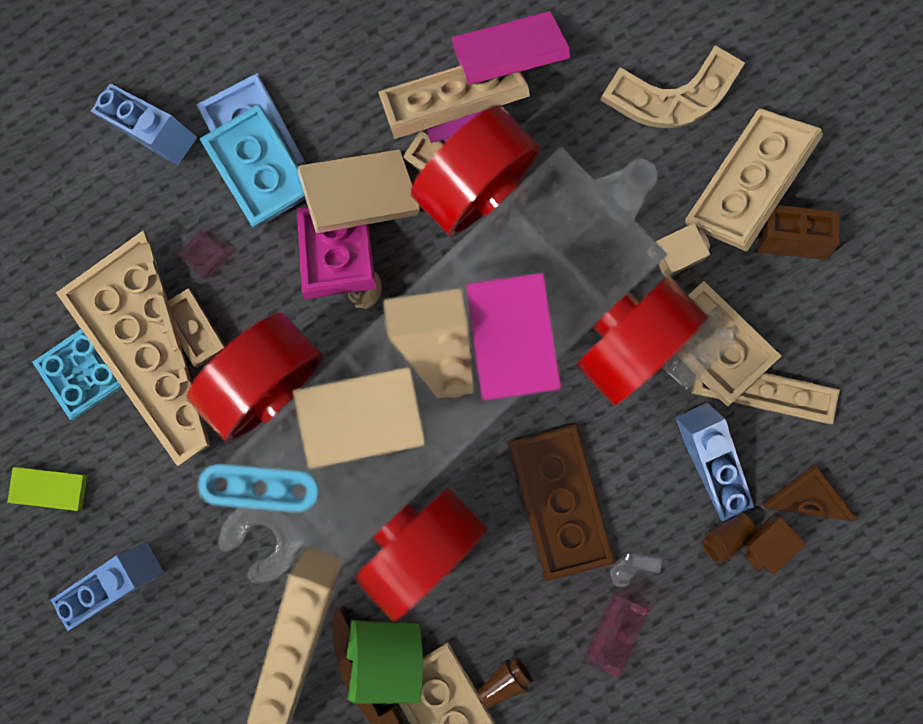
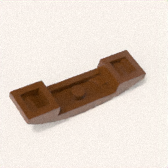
M342 606L333 613L332 632L337 664L349 691L353 661L347 658L352 620L346 608ZM356 703L371 724H406L395 703L381 709L379 703Z

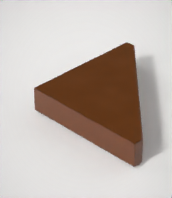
M817 465L810 466L761 503L764 508L846 521L857 519Z

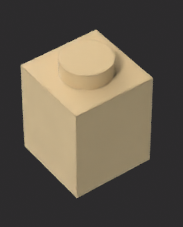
M695 223L657 240L650 248L665 278L668 275L671 277L704 261L710 255L708 251L710 249L709 240L702 230L698 231Z

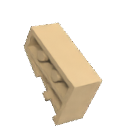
M461 289L384 300L388 337L437 398H457L465 394L474 393L468 327Z

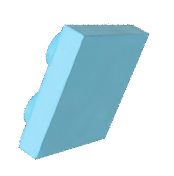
M81 329L32 362L70 420H75L122 388Z

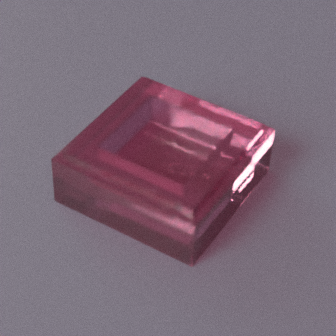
M200 230L177 255L203 279H206L227 257L228 253L205 232Z

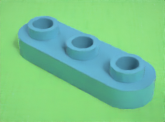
M213 465L204 470L198 482L199 492L204 500L211 504L301 512L313 507L320 494L317 480L311 474L301 471ZM220 477H224L228 482V487L224 492L219 491L216 487V482ZM259 480L267 484V491L264 495H259L255 491V484ZM297 484H303L306 487L307 493L303 499H299L294 495V487Z

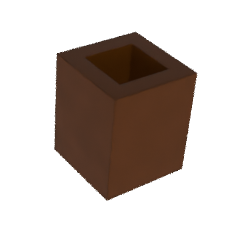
M770 516L742 544V547L747 551L744 558L756 571L760 572L763 569L774 575L806 546L781 517Z

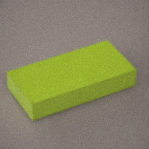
M13 467L7 503L81 511L87 475Z

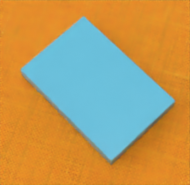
M260 103L200 138V141L254 229L306 199L298 175V165Z

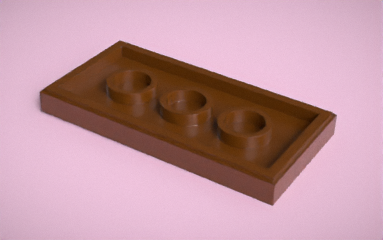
M577 424L508 442L545 582L614 564V557Z

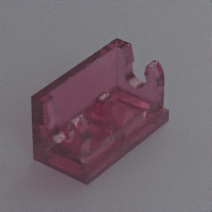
M613 592L583 657L586 663L620 678L625 662L650 609Z

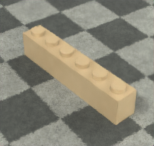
M306 545L288 580L247 724L291 723L344 559Z

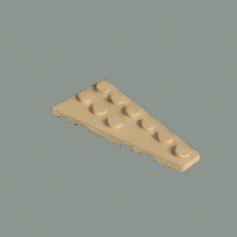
M143 230L60 289L56 294L175 464L183 466L211 444L203 417L187 400V393L192 385V380L149 235Z

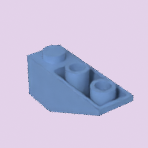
M109 84L106 90L99 95L97 103L91 110L95 115L177 166L197 139L192 132L170 114L112 84Z
M705 403L675 417L687 450L721 521H726L754 508L725 418L709 403Z
M145 542L115 556L51 599V602L56 609L57 615L62 620L67 631L142 588L164 574L150 546Z

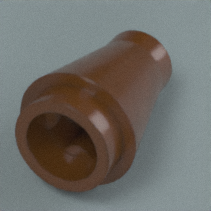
M740 513L735 518L707 531L705 538L701 541V545L708 556L716 563L721 564L725 560L730 561L748 536L756 530L755 524L746 514Z
M515 657L511 661L506 659L490 679L477 690V693L483 704L490 709L502 701L528 691V685L533 682V678L519 658Z

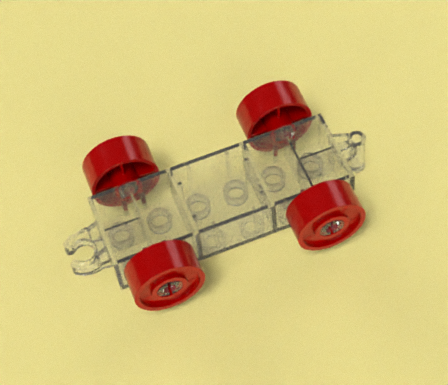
M501 105L491 106L473 117L449 138L429 160L415 180L410 192L411 197L450 237L463 233L483 216L485 218L401 297L461 289L468 327L474 393L465 394L457 398H437L388 337L385 312L304 388L410 368L425 445L308 469L293 391L302 389L301 387L321 364L324 355L283 312L272 314L254 324L226 346L204 368L191 385L187 393V400L227 443L234 442L253 431L262 423L265 424L226 463L234 466L306 472L317 480L320 488L317 502L313 507L305 511L292 512L240 507L228 517L221 528L218 546L223 551L227 552L239 547L243 543L247 531L255 525L267 526L276 535V550L270 557L257 561L249 569L247 574L249 581L257 584L276 579L292 567L299 557L300 550L306 547V545L344 559L342 568L373 539L382 550L353 579L392 621H395L428 593L487 532L488 528L449 486L420 514L410 504L522 396L482 401L466 284L543 273L556 362L594 328L603 338L575 366L614 406L622 402L641 386L701 328L709 316L669 275L640 303L630 294L668 255L634 221L638 210L641 209L647 195L657 182V169L653 163L645 159H635L628 163L625 169L594 180L560 147L521 183L519 180L536 160L541 146ZM259 480L255 484L256 493L259 495L266 493L267 484L264 481ZM297 484L294 487V495L299 499H303L307 493L306 487L303 484Z

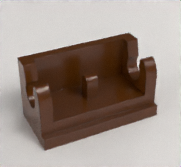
M777 205L762 228V236L757 243V253L827 260L840 244V212Z

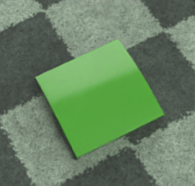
M352 620L347 658L353 661L348 700L353 703H420L423 656L419 624L414 622Z

